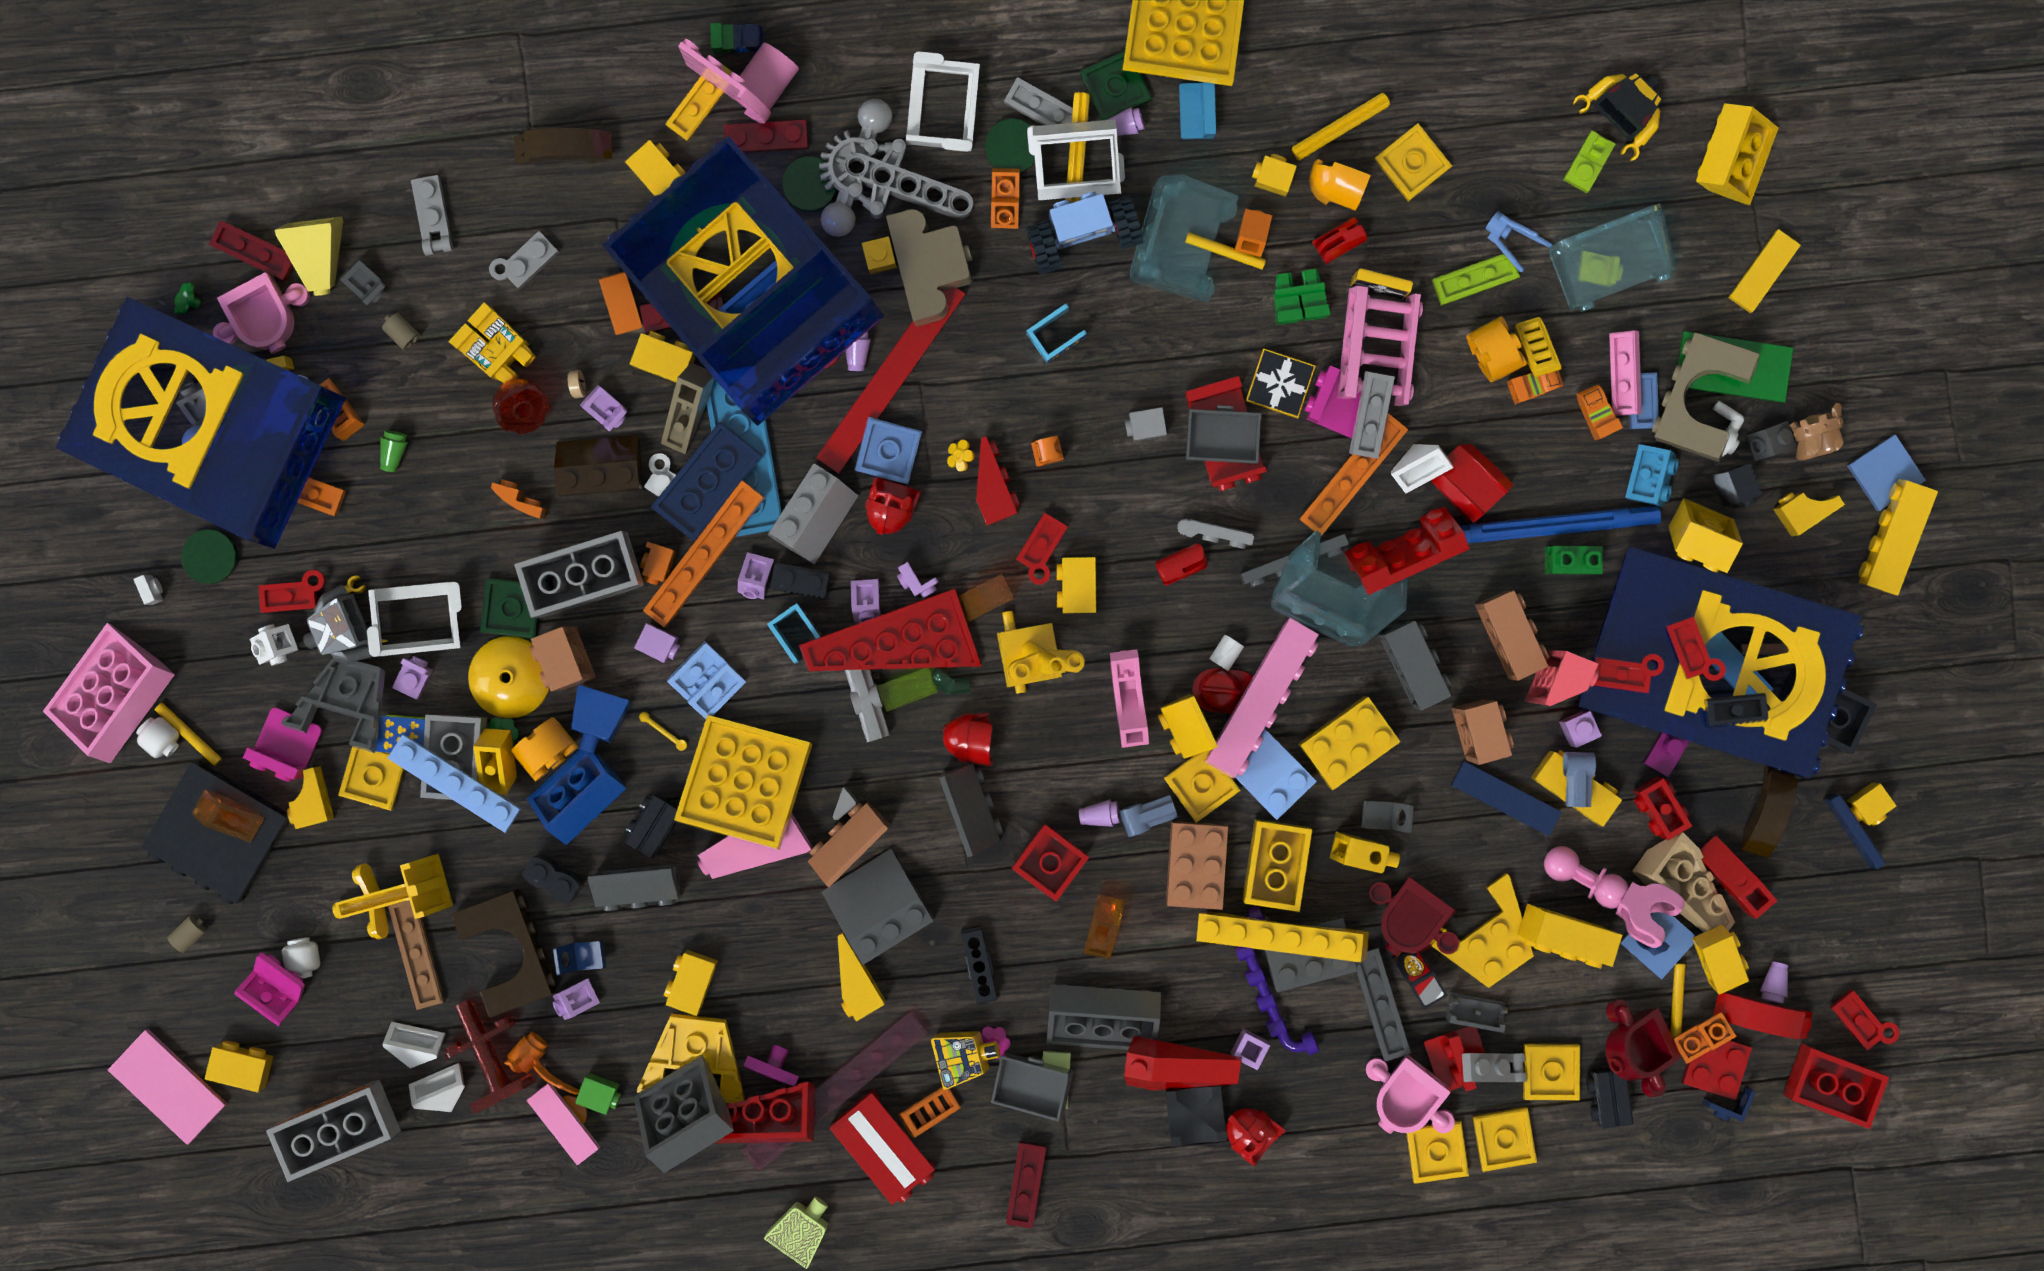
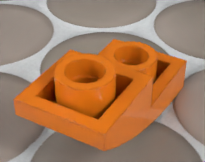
M992 168L991 228L1018 229L1020 169Z
M626 272L599 278L615 335L642 328Z
M501 480L500 484L492 483L491 489L506 503L523 513L545 520L547 509L540 507V501L525 497L524 502H521L524 491L516 489L518 484L506 480Z
M1722 1012L1675 1036L1673 1040L1684 1062L1687 1064L1737 1036Z

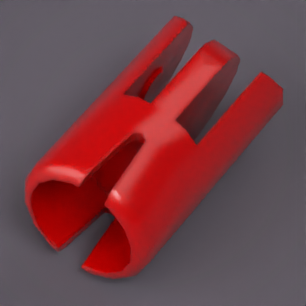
M1352 217L1312 241L1319 255L1323 257L1325 264L1332 262L1367 241V234L1362 225L1358 226L1357 222L1359 220L1356 217Z
M1195 543L1156 561L1155 565L1165 586H1168L1206 569L1208 562L1203 547Z

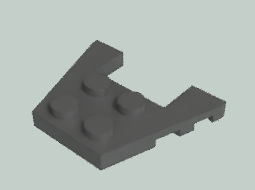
M332 658L313 682L315 686L306 697L302 696L296 703L298 707L290 717L286 715L281 725L307 734L317 708L358 718L359 721L349 744L354 748L375 753L386 671L380 667L359 661L346 662Z

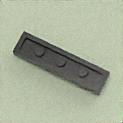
M1345 534L1241 573L1240 577L1243 584L1250 582L1251 587L1267 582L1265 578L1267 575L1276 573V576L1280 577L1293 572L1291 568L1293 565L1301 563L1302 567L1314 564L1318 562L1317 556L1327 553L1328 557L1340 554L1344 552L1342 547L1349 543Z
M1379 948L1367 950L1366 960L1355 962L1356 973L1383 1060L1389 1061L1411 1054Z

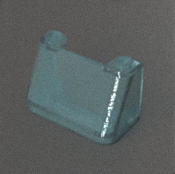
M1186 175L1160 177L1154 186L1142 227L1144 243L1137 245L1130 270L1131 281L1196 301L1209 302L1215 289L1213 278L1206 275L1212 252L1185 243L1187 233L1190 232L1215 241L1220 223H1225L1235 216L1239 196Z
M1660 203L1561 240L1548 248L1570 310L1579 308L1580 312L1596 307L1595 301L1645 281L1656 278L1657 282L1660 283L1673 278L1672 272L1677 270Z

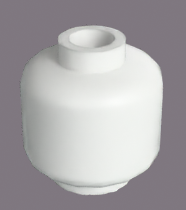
M161 717L147 719L136 732L138 734V745L154 758H159L163 755L169 757L179 747L176 743L179 738L178 731Z
M309 937L287 941L288 945L282 949L284 969L288 972H296L301 978L313 976L312 971L320 967L317 943L310 941Z

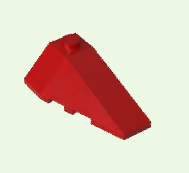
M1133 1036L1127 1051L1124 1077L1126 1084L1129 1086L1153 1091L1238 1084L1242 1057Z

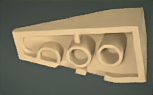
M1683 832L1670 840L1665 839L1646 851L1632 871L1646 886L1662 884L1678 893L1685 903L1680 914L1702 932L1723 925L1728 931L1731 929L1735 921L1723 896L1718 894L1712 882L1714 877L1711 871H1707L1702 861L1703 855L1700 849Z

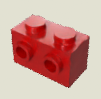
M1654 777L1633 790L1636 796L1633 799L1634 803L1641 813L1646 812L1650 819L1647 824L1656 837L1660 836V838L1670 840L1692 827L1688 820L1690 815L1682 803L1679 804L1674 796L1676 793L1669 780Z

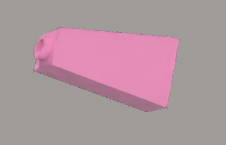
M791 812L780 850L728 836L699 854L700 861H698V865L706 876L710 874L711 878L714 879L804 854L814 847Z

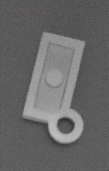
M538 231L508 260L502 258L493 260L489 266V272L496 280L502 281L508 278L520 290L559 251ZM500 264L505 266L503 274L496 273V267Z

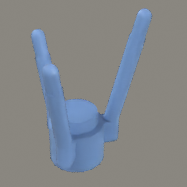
M1500 211L1495 213L1486 226V230L1490 232L1488 239L1498 246L1519 272H1523L1524 268L1499 238L1503 237L1506 239L1512 230H1515L1548 248L1552 247V243L1538 236L1537 232L1511 220Z

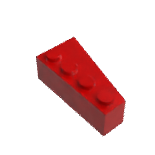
M804 1082L787 1089L783 1088L769 1094L757 1095L747 1100L726 1104L730 1112L734 1131L715 1143L813 1142L815 1086L810 1082Z

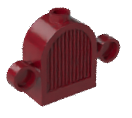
M1410 877L1396 896H1393L1391 887L1383 882H1377L1371 886L1369 891L1371 900L1379 905H1388L1382 916L1381 928L1388 942L1385 948L1398 957L1401 952L1410 954L1420 953L1430 948L1435 941H1437L1438 949L1444 954L1450 955L1458 951L1460 947L1458 936L1452 932H1443L1457 912L1447 903Z
M1625 1000L1610 1001L1606 1006L1607 1017L1610 1021L1618 1023V1026L1610 1032L1606 1042V1056L1610 1069L1624 1080L1643 1079L1641 1086L1647 1097L1662 1096L1665 1093L1666 1084L1660 1073L1681 1059L1682 1056L1659 1008L1642 1010L1632 1015L1630 1007Z

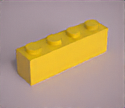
M1898 479L1897 483L1892 485L1889 492L1890 503L1887 510L1884 509L1880 515V528L1877 536L1874 535L1869 544V551L1871 552L1867 562H1863L1860 567L1859 577L1861 578L1859 583L1893 595H1899L1938 491L1902 479Z

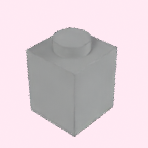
M1162 407L1129 413V420H1125L1127 437L1132 436L1133 442L1166 437L1167 435Z

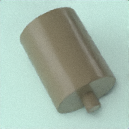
M395 313L391 317L387 315L384 318L386 322L383 324L382 330L403 351L410 348L419 339L420 334L399 313Z
M189 915L167 936L169 943L179 952L185 953L206 933L207 930L202 924L204 922L203 919H197Z

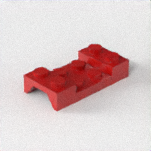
M1445 507L1431 510L1428 514L1420 517L1422 527L1410 530L1405 535L1394 540L1386 541L1376 548L1372 546L1370 541L1357 544L1352 549L1344 552L1350 570L1352 572L1356 571L1368 595L1469 550L1464 531Z

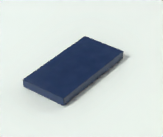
M719 422L653 503L651 508L695 542L738 484L748 477L764 456L722 422Z

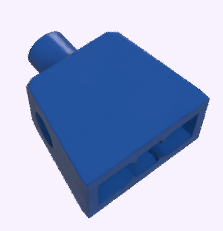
M578 685L572 720V730L583 735L578 750L594 754L599 740L611 743L631 707V702L627 699Z

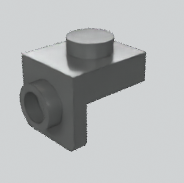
M359 258L339 277L366 305L371 301L373 303L377 302L385 292L383 290L386 286L384 281Z
M1788 421L1747 435L1755 461L1797 447Z

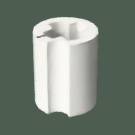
M1224 635L1209 659L1229 671L1244 646Z

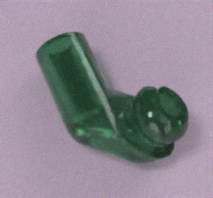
M937 667L933 670L932 681L945 694L970 693L969 679L953 680L947 675V669L944 667Z

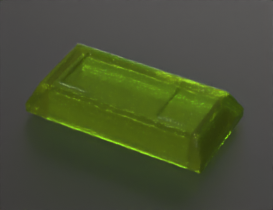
M929 668L918 670L877 686L886 712L938 693Z

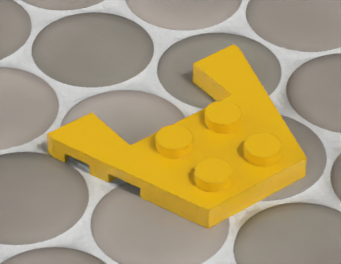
M1507 873L1486 886V889L1502 911L1462 938L1457 952L1450 955L1442 953L1488 988L1534 957L1531 946L1525 944L1526 939L1518 935L1522 916L1511 879ZM1435 941L1432 947L1441 952L1437 947V941Z
M671 1014L637 1088V1093H641L662 1080L665 1076V1068L680 1069L703 1055L711 1072L721 1074L720 1092L725 1103H736L745 1100L726 1019Z

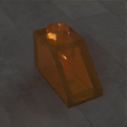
M1000 574L958 596L965 620L968 623L1013 600L1014 597L1003 575Z
M207 789L204 790L192 811V814L205 827L250 843L264 820L262 816L234 800Z
M1097 894L1084 954L1110 959L1120 927L1124 900Z

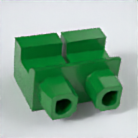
M1317 269L1301 272L1302 286L1293 287L1291 273L1276 275V289L1273 291L1276 325L1297 323L1302 320L1304 322L1324 319L1330 316L1329 304H1327L1325 283H1320Z
M1603 546L1545 547V574H1603Z

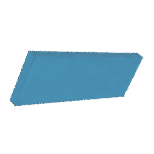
M751 366L717 372L707 402L711 432L719 422H722L764 456L744 481L766 498L736 537L768 532L778 520L782 509L757 367Z

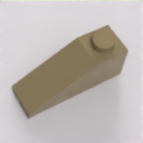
M690 363L678 376L661 444L683 454L688 452L710 397L716 373Z

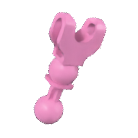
M1565 846L1555 847L1545 857L1544 867L1552 879L1561 882L1573 879L1590 888L1588 898L1592 899L1595 896L1596 901L1601 906L1609 909L1618 908L1615 914L1625 921L1626 929L1630 936L1649 947H1660L1665 940L1664 929L1652 920L1650 914L1660 912L1669 916H1676L1685 906L1684 899L1678 893L1662 884L1639 886L1632 882L1630 887H1628L1627 882L1621 876L1606 874V868H1603L1600 875L1580 865L1578 855L1571 848Z

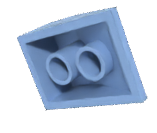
M1264 728L1260 735L1264 738L1256 752L1251 750L1246 759L1250 761L1247 769L1242 776L1237 774L1235 778L1277 820L1317 781Z

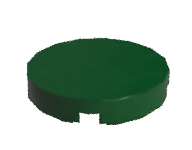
M1010 118L998 122L990 129L986 136L985 152L993 168L1020 169L1021 173L1033 166L1035 155H1031L1029 152L1027 133L1028 127L1031 125L1022 120Z
M805 156L794 160L786 168L783 174L782 189L785 198L793 207L806 212H815L824 209L832 202L836 188L834 187L827 191L825 185L830 179L823 181L820 177L821 174L828 172L819 169V164L826 161L818 157Z
M205 529L195 532L186 540L182 547L181 561L184 570L190 578L199 583L216 584L226 580L232 571L235 570L238 552L235 543L221 531Z

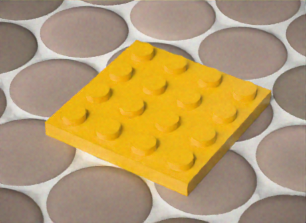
M1132 0L1123 70L1232 86L1244 0Z
M707 715L674 820L780 850L812 744L807 741Z

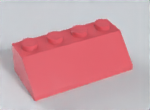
M1546 650L1549 659L1546 660L1548 667L1536 672L1525 701L1552 706L1587 691L1589 686L1593 687L1599 675V671L1596 670L1598 663L1568 651Z

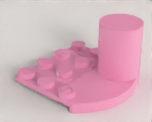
M686 38L678 46L689 68L746 108L745 115L763 124L771 115L770 109L799 70L798 66L787 56L765 42L740 76L734 72L727 75L719 61L710 55L706 59L702 57V54L698 51L699 48Z

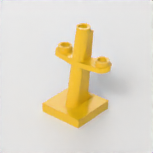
M1052 623L997 633L1007 687L1062 677L1061 673H1065V671L1077 673L1084 667V657L1077 650H1057Z
M439 853L400 865L405 883L383 890L379 889L371 867L366 863L358 865L352 872V878L355 884L360 885L364 895L334 903L332 908L334 916L341 919L369 911L368 934L372 938L382 939L387 937L389 932L385 906L410 900L415 919L452 907L453 902Z

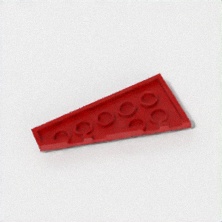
M955 589L947 590L799 644L808 671L982 667Z

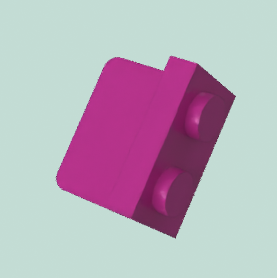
M1329 366L1326 371H1320L1315 385L1319 388L1315 397L1310 396L1304 410L1308 412L1306 420L1352 439L1361 391L1356 395V398H1337L1340 369Z
M273 708L269 712L255 747L247 748L243 758L251 761L249 764L251 767L261 771H265L266 768L276 772L275 777L291 782V779L303 778V770H306L321 736L322 727L311 722L307 734L286 728L281 723L286 715L290 717L291 713L279 708Z
M259 953L256 957L253 971L235 990V995L279 1027L300 1003L305 985L300 975L294 971L288 972L280 966L281 963L277 958L270 954Z

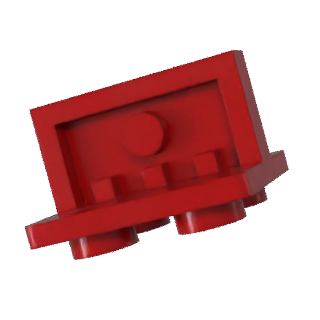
M1466 1026L1423 1042L1434 1075L1447 1084L1451 1090L1462 1087L1467 1092L1477 1088L1475 1082H1464L1462 1054L1485 1053L1477 1028Z

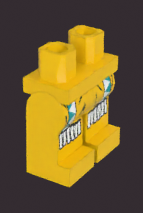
M484 302L467 321L490 341H486L476 330L465 323L448 342L467 356L489 377L511 386L519 375L509 366L517 359L523 366L527 367L536 356L528 347L529 343L491 306Z

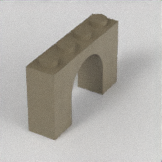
M1694 333L1692 339L1688 338L1682 351V354L1686 355L1682 365L1678 364L1672 377V380L1676 381L1672 391L1667 390L1662 406L1666 407L1662 417L1657 416L1652 432L1656 433V441L1720 462L1730 437L1729 432L1702 424L1693 419L1685 408L1686 393L1694 381L1709 374H1719L1750 384L1759 363L1760 354Z

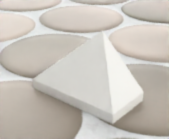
M1413 444L1393 468L1391 475L1403 491L1408 493L1453 468V464L1439 445Z
M391 1022L383 1042V1047L409 1068L437 1058L445 1033Z
M457 1063L409 1084L412 1107L414 1109L452 1112L465 1087L461 1065Z

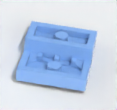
M706 641L666 679L705 719L707 715L713 716L746 683L740 674Z

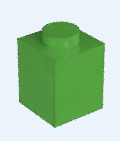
M589 1073L584 1078L575 1103L606 1115L611 1108L616 1109L621 1093L617 1091L620 1084Z

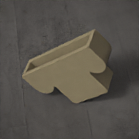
M906 210L886 216L914 324L918 327L944 319L949 311V303L942 292L972 283L968 262L973 260L969 245L963 246L960 232L956 226L929 232V226L923 214L917 210Z

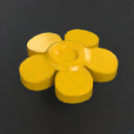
M960 440L958 444L952 443L948 448V452L952 454L947 459L948 465L952 468L956 467L961 472L966 471L968 468L967 462H971L974 459V452L968 450L970 444L967 440Z

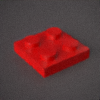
M1730 1040L1718 1048L1708 1051L1686 1064L1681 1083L1736 1100L1752 1047Z

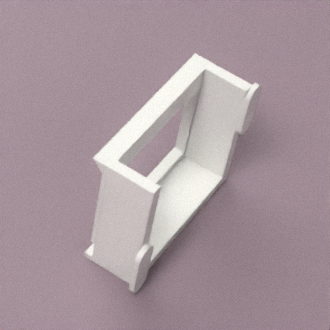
M916 52L914 54L906 145L940 147L946 150L964 152L972 150L980 64L946 61L943 55L938 53ZM925 71L969 75L963 140L919 136Z
M1115 119L1043 126L1032 125L1028 127L1029 152L1031 155H1035L1038 200L1080 197L1090 192H1096V195L1121 194L1120 182L1125 179L1124 157L1121 153H1118ZM1110 139L1113 179L1044 185L1042 144Z
M443 582L368 590L372 626L367 630V637L371 656L377 657L460 648L457 612L461 610V597L458 583ZM448 595L452 638L382 645L378 601Z

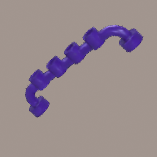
M1258 905L1248 908L1249 914L1244 916L1265 920ZM1234 946L1240 962L1246 960L1250 970L1245 971V975L1250 986L1256 985L1260 995L1255 998L1260 1011H1267L1271 1021L1266 1022L1271 1037L1278 1036L1283 1047L1292 1052L1307 1051L1309 1056L1320 1052L1312 1031L1302 1034V1041L1299 1042L1293 1041L1290 1038L1254 949Z

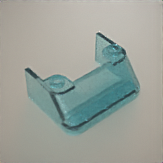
M1315 531L1291 553L1272 594L1271 606L1276 612L1346 645H1364L1406 611L1408 577L1368 595L1363 585L1356 589L1316 569L1318 568L1321 533Z

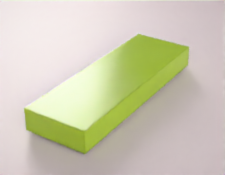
M1502 254L1434 278L1432 283L1442 306L1518 279L1520 276L1517 268Z

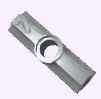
M845 670L851 689V701L856 715H859L866 741L870 742L889 736V730L882 711V699L877 684L873 682L871 671Z

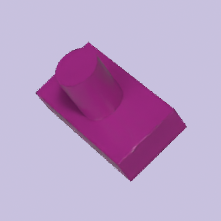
M1670 716L1642 763L1669 777L1696 729L1676 717Z
M773 1045L766 1063L747 1056L743 1066L747 1070L789 1087L796 1086L799 1076L782 1070L789 1051L777 1045Z

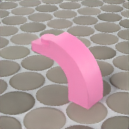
M1136 649L1110 653L1114 698L1122 748L1149 744V736L1142 694L1138 651Z

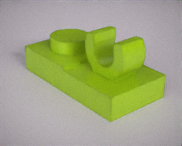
M1591 131L1563 180L1588 193L1613 150L1615 143Z

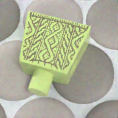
M816 1196L808 1207H805L800 1202H796L767 1231L764 1239L807 1269L828 1226V1223L821 1218L828 1205Z

